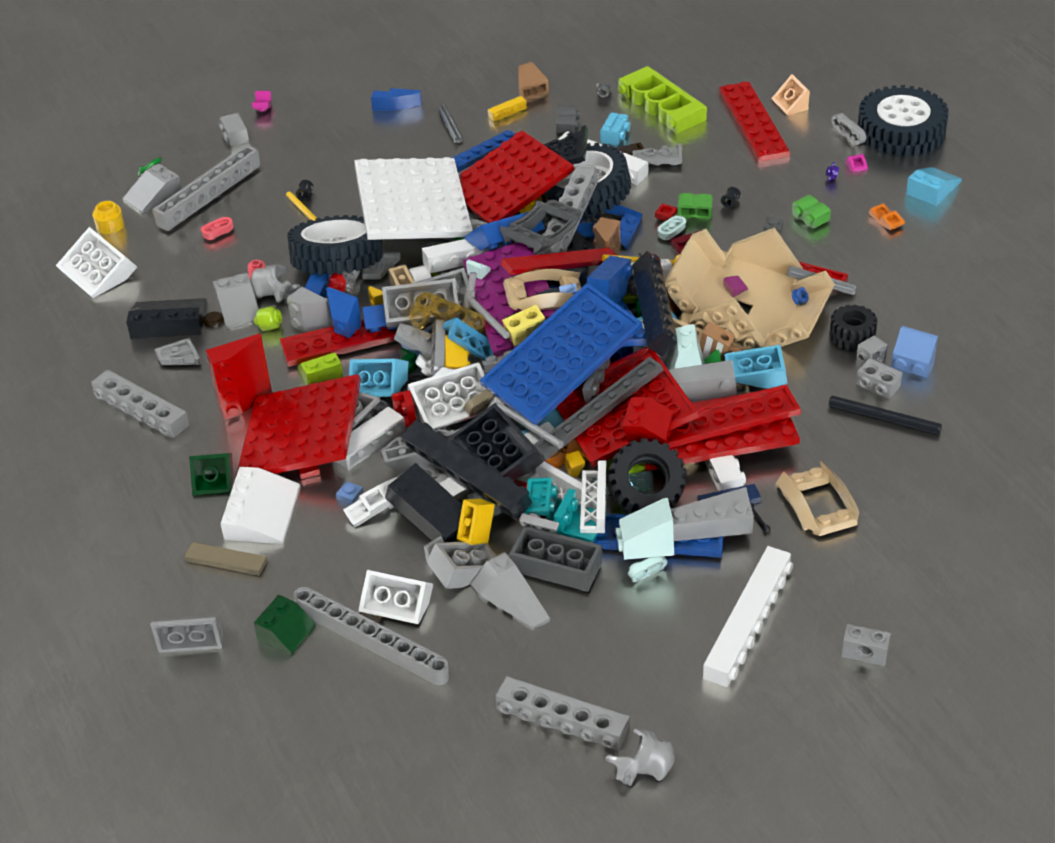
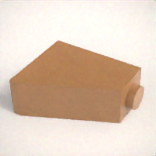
M533 62L518 66L519 96L528 100L549 93L548 79Z

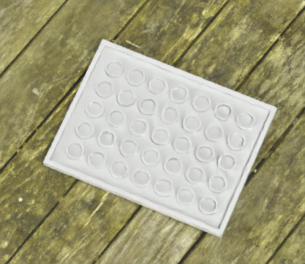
M454 158L354 160L367 240L465 237L473 231Z

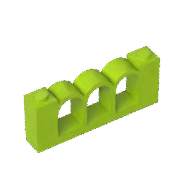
M649 66L618 79V91L627 99L631 98L634 104L645 106L647 113L658 115V120L662 124L667 125V128L676 134L707 120V107Z

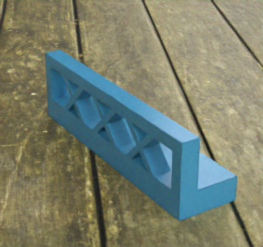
M458 318L444 322L442 329L449 332L448 339L483 361H486L485 358L489 356H494L487 337Z

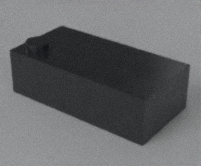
M415 463L388 485L385 499L432 541L440 536L444 542H453L457 538L462 503L418 464Z

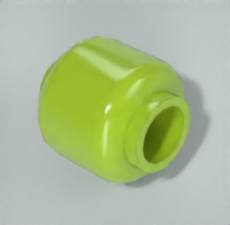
M273 306L261 308L254 317L255 325L259 326L263 331L277 329L280 323H282V314L279 309Z

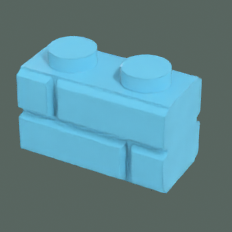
M611 112L600 130V142L618 146L621 140L625 139L626 131L630 130L629 116Z

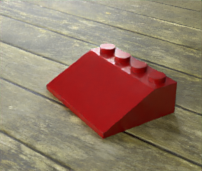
M260 333L206 350L217 404L224 420L243 414L254 405L257 396L272 392Z

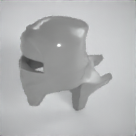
M267 265L266 268L255 269L250 279L253 292L258 299L263 296L272 295L275 296L278 303L284 299L285 305H288L287 297L301 286L300 284L291 285L287 280L284 283L281 282V275L287 271L286 266Z
M634 728L633 732L640 736L634 758L606 756V760L618 768L616 780L622 781L623 784L629 786L632 785L638 773L652 775L657 781H661L670 771L675 761L674 748L670 741L666 739L659 741L656 739L655 733L643 729L637 730L636 728Z

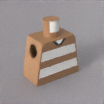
M708 322L700 340L704 359L715 350H719L721 362L726 361V353L742 351V349L733 346L734 334Z

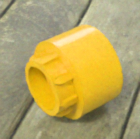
M102 201L96 205L92 215L96 230L99 233L113 234L124 227L120 206L112 201Z

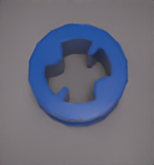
M804 287L792 291V299L796 305L806 303L809 300L808 292Z

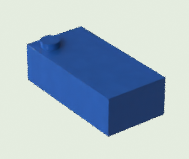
M610 255L587 277V283L618 304L628 294L629 276H631L633 270L631 259Z

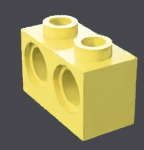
M537 305L502 320L504 328L510 333L509 339L514 346L519 345L546 321Z

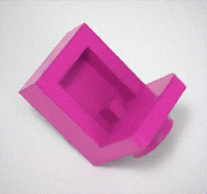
M255 91V101L252 102V109L267 111L272 106L271 91Z

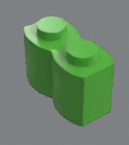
M679 194L678 216H682L685 219L694 217L697 219L712 218L713 196L709 194Z
M807 195L792 203L793 216L803 220L811 228H816L830 220L831 210L828 206L819 203L811 195Z

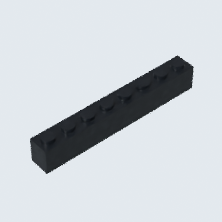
M646 251L632 266L647 345L662 357L677 343L676 330L665 286L661 259L656 254Z
M416 419L401 435L409 449L486 501L495 504V507L513 519L517 520L532 504L529 497L530 493L525 487H518L510 477H503L496 468L488 467L481 458H474L469 450H462L455 441L447 440L444 434L440 431L435 432L428 423H421Z

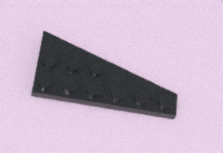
M584 125L581 127L582 130L574 134L571 131L567 133L565 138L561 140L555 139L544 145L571 164H579L586 160L588 128Z

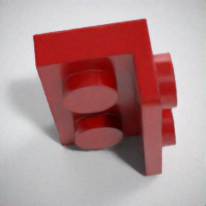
M409 390L394 393L391 395L394 411L404 417L405 427L409 428L416 420L411 392Z

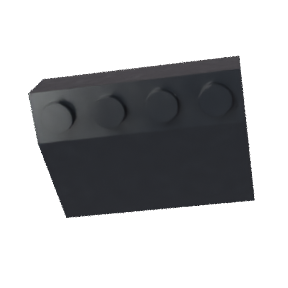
M207 299L136 302L128 311L126 321L130 339L202 335Z
M496 403L492 404L449 437V440L455 441L462 450H469L474 458H481L488 467L496 468L503 477L508 476L512 480L529 474L544 462L538 449Z

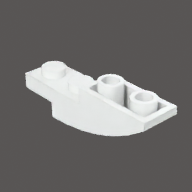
M398 477L368 490L359 496L360 500L344 509L354 528L388 507L392 509L394 507L385 499L388 485Z

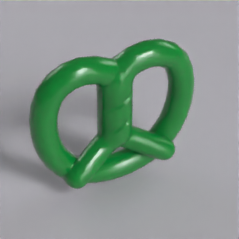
M158 157L146 166H141L138 171V177H141L153 165L161 164L162 158Z

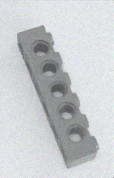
M108 369L91 382L93 393L97 398L103 399L111 406H115L124 413L134 416L135 419L145 422L148 426L156 428L164 435L175 438L190 426L186 411Z
M506 676L496 694L497 710L505 714H512L523 720H530L544 727H551L565 734H572L607 748L620 751L630 731V716Z

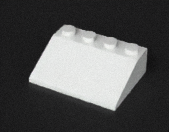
M90 227L56 265L93 298L126 281L137 268L135 264Z
M479 362L408 384V391L410 390L415 413L422 423L426 422L433 430L479 415L469 416L464 410V405L468 400L486 390L480 383V379L485 374Z
M239 467L221 521L224 540L283 544L300 484L260 468Z

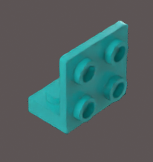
M552 477L528 479L527 490L530 493L529 497L532 504L524 513L527 515L529 513L538 516L546 515L547 520L554 521V515L562 502V498L558 497L557 485H554Z
M568 489L554 515V522L559 523L558 530L555 533L593 543L598 533H580L581 505H579L576 490ZM589 507L586 508V510H588L590 513L596 510ZM589 520L585 523V526H596V523L593 520Z

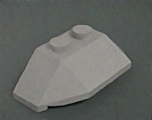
M434 430L435 432L440 431L442 434H444L447 440H449V437L457 432L455 430ZM401 437L394 439L381 449L385 465L400 472L408 470L415 463L420 467L432 465V463L409 449Z

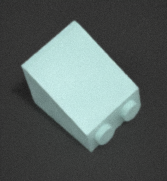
M695 325L676 328L677 343L669 350L666 360L667 369L704 364Z
M663 498L619 519V528H616V538L618 540L619 552L623 551L624 560L674 555L673 518L668 498Z

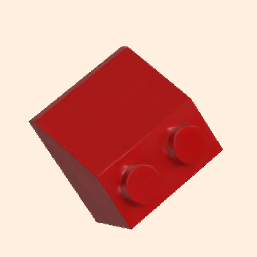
M630 397L622 425L627 442L636 440L638 443L641 438H647L648 442L657 439L659 440L658 443H666L674 414L673 411L650 397Z

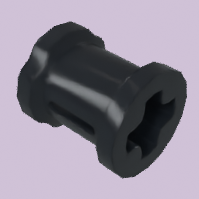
M300 181L299 189L296 191V196L299 200H309L310 192L314 188L311 181Z
M733 186L729 187L726 195H723L721 198V204L725 208L734 207L735 201L740 198V190Z

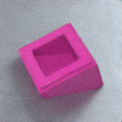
M864 154L849 156L845 161L852 173L868 169Z

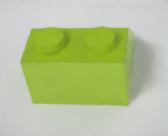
M336 353L327 354L300 363L297 366L306 385L344 377L342 364Z

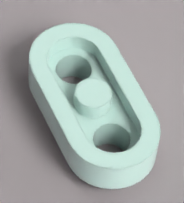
M682 216L671 217L658 227V237L663 240L675 237L685 230L686 219Z
M664 556L649 557L642 562H635L629 567L628 576L633 582H638L662 570L667 565V560Z

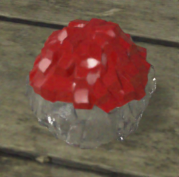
M343 271L342 274L333 273L328 280V286L349 295L355 291L356 280L353 273H347L346 271Z

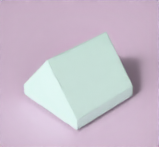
M472 260L466 261L467 274L470 275V272H476L478 279L482 280L491 270L489 266Z

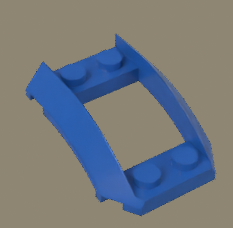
M613 205L614 209H605V212L623 217L620 222L621 244L627 249L643 214L621 205ZM581 218L576 231L583 237L595 238V234H593L595 223H581L583 220H586Z

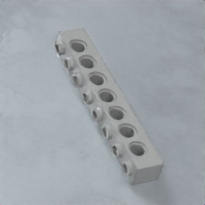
M249 145L243 146L155 207L153 214L156 226L169 231L260 167L258 150Z
M576 167L570 175L568 185L564 188L563 196L559 198V202L582 211L580 220L598 183L596 169ZM553 216L551 221L548 222L547 230L543 233V236H550L567 222L563 221L562 218ZM580 220L559 242L549 249L536 254L566 252Z

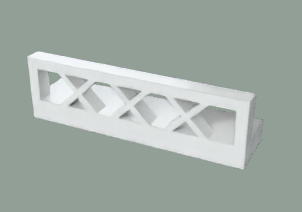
M545 461L536 468V473L531 478L552 477L554 485H557L558 490L561 492L558 493V497H561L563 500L568 489L576 490V496L579 500V505H581V482ZM590 491L586 495L593 498L597 493ZM593 505L589 506V508L597 509Z
M598 461V471H582L580 533H605L606 461ZM587 478H598V480L595 481L594 483H590V482H589L588 480H586V479H587ZM590 491L597 493L593 498L586 494ZM590 505L597 508L592 513L586 510ZM593 520L596 526H585V523Z

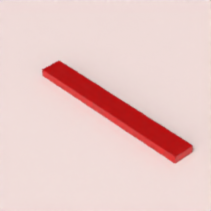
M608 247L502 258L500 264L510 275L542 269H569L601 265L603 263V254H616Z

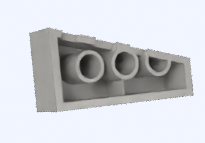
M746 487L671 509L674 541L753 533L754 516Z

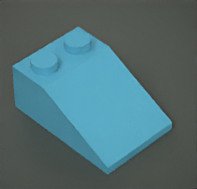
M933 167L918 169L908 178L906 194L937 206L962 181V178Z
M781 345L725 354V360H732L736 383L767 389L787 384Z

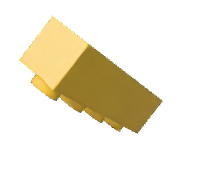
M519 96L488 109V118L495 122L527 108L526 100Z

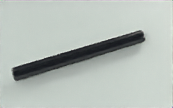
M831 396L829 399L830 407L937 435L942 430L941 423L837 396Z

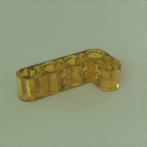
M423 292L418 296L410 313L411 325L415 329L424 328L430 315L446 322L455 318L458 313L465 315V318L461 320L479 333L485 330L486 325L483 315L429 292ZM429 299L431 303L428 306H423L421 301ZM441 306L448 308L445 313H440L438 309ZM418 315L424 318L423 321L419 323L415 322L413 319L415 316ZM480 321V325H477V327H475L474 323Z

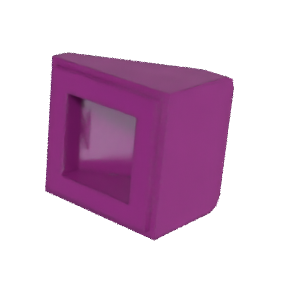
M738 275L725 277L723 280L724 287L732 297L748 290V287Z

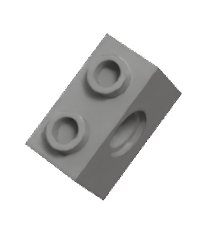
M847 624L843 639L842 657L885 666L891 633Z

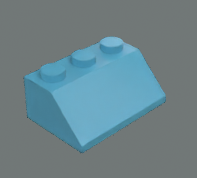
M350 359L349 376L359 374L361 378L359 392L376 397H392V394L399 393L408 380V361L400 359Z

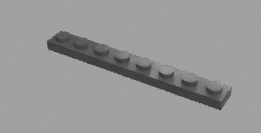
M648 357L549 433L563 441L564 447L663 371L662 365ZM543 438L534 444L544 460H547L560 450Z

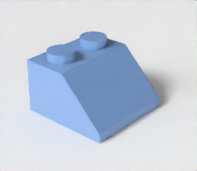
M902 326L892 354L891 368L927 378L935 364L938 336Z

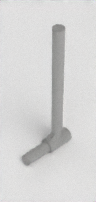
M470 272L462 307L466 309H472L473 307L503 338H509L510 333L474 299L477 273Z
M496 396L488 406L490 407L496 403L507 416L557 448L563 447V441L521 417Z

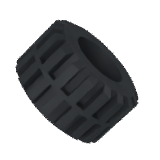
M853 304L839 307L831 315L830 340L833 341L834 345H838V348H844L847 351H857L858 344L874 335L876 336L878 321L876 314L871 312V309H866L865 306Z

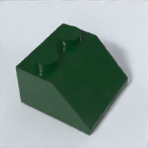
M232 453L189 456L192 495L232 491Z
M279 594L253 623L257 640L290 655L293 654L316 627V623L295 601Z

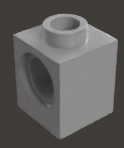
M875 335L858 344L857 359L864 364L869 358L877 362L886 359L887 344Z

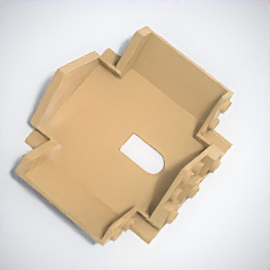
M775 227L733 243L728 252L719 248L707 229L691 235L665 279L668 294L682 311L678 320L690 325L694 324L695 327L702 330L705 329L708 322H711L734 334L733 346L741 348L743 351L774 345H781L782 347L809 338L835 283L826 271L801 280L787 276L789 266L803 269V267ZM738 275L748 287V290L732 297L724 287L723 280L725 277ZM804 287L808 292L809 300L806 303L796 305L792 299V291ZM737 301L753 306L748 315Z

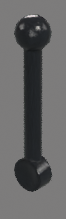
M750 503L753 515L762 525L763 531L766 533L770 532V526L765 524L755 511L754 504Z

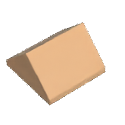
M792 74L771 99L790 116L808 110L810 91Z

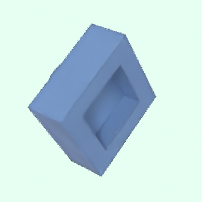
M346 481L336 493V498L352 505L364 493L363 487Z

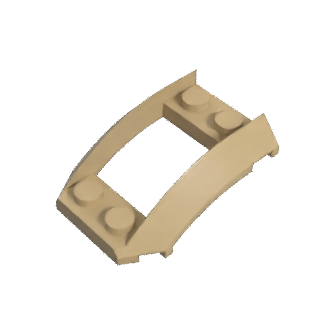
M542 269L505 279L503 284L509 307L514 310L519 308L523 311L537 305L539 310H558L574 294L554 292L527 298L524 283L535 280L559 281L560 286L576 283L577 291L581 289L579 282L581 273L561 269Z
M820 460L821 467L812 468L809 471L794 473L791 476H788L783 471L775 484L777 489L780 488L782 490L783 496L794 509L803 531L810 529L813 531V534L822 536L858 525L859 510L843 481L830 467ZM830 483L841 497L847 509H841L837 512L814 518L801 491Z

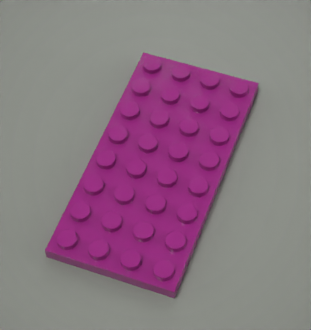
M523 243L511 244L463 260L466 272L467 260H472L491 268L482 280L476 278L475 300L503 327V319L522 310L519 308L514 310L509 307L503 284L505 279L519 274L510 275L500 263L502 258L533 255L534 248H529ZM546 280L524 283L527 298L549 289ZM557 310L540 311L547 320ZM481 316L494 356H502L504 352L517 347L513 345L509 338H503Z

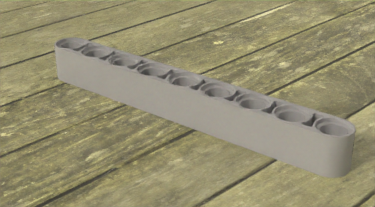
M300 587L295 590L293 594L294 601L314 622L435 685H443L448 682L449 668L448 662L444 657L308 587Z

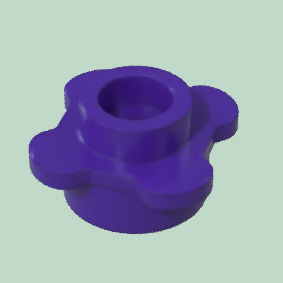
M835 162L832 163L831 167H827L826 176H828V182L831 179L836 180L839 167L834 166Z

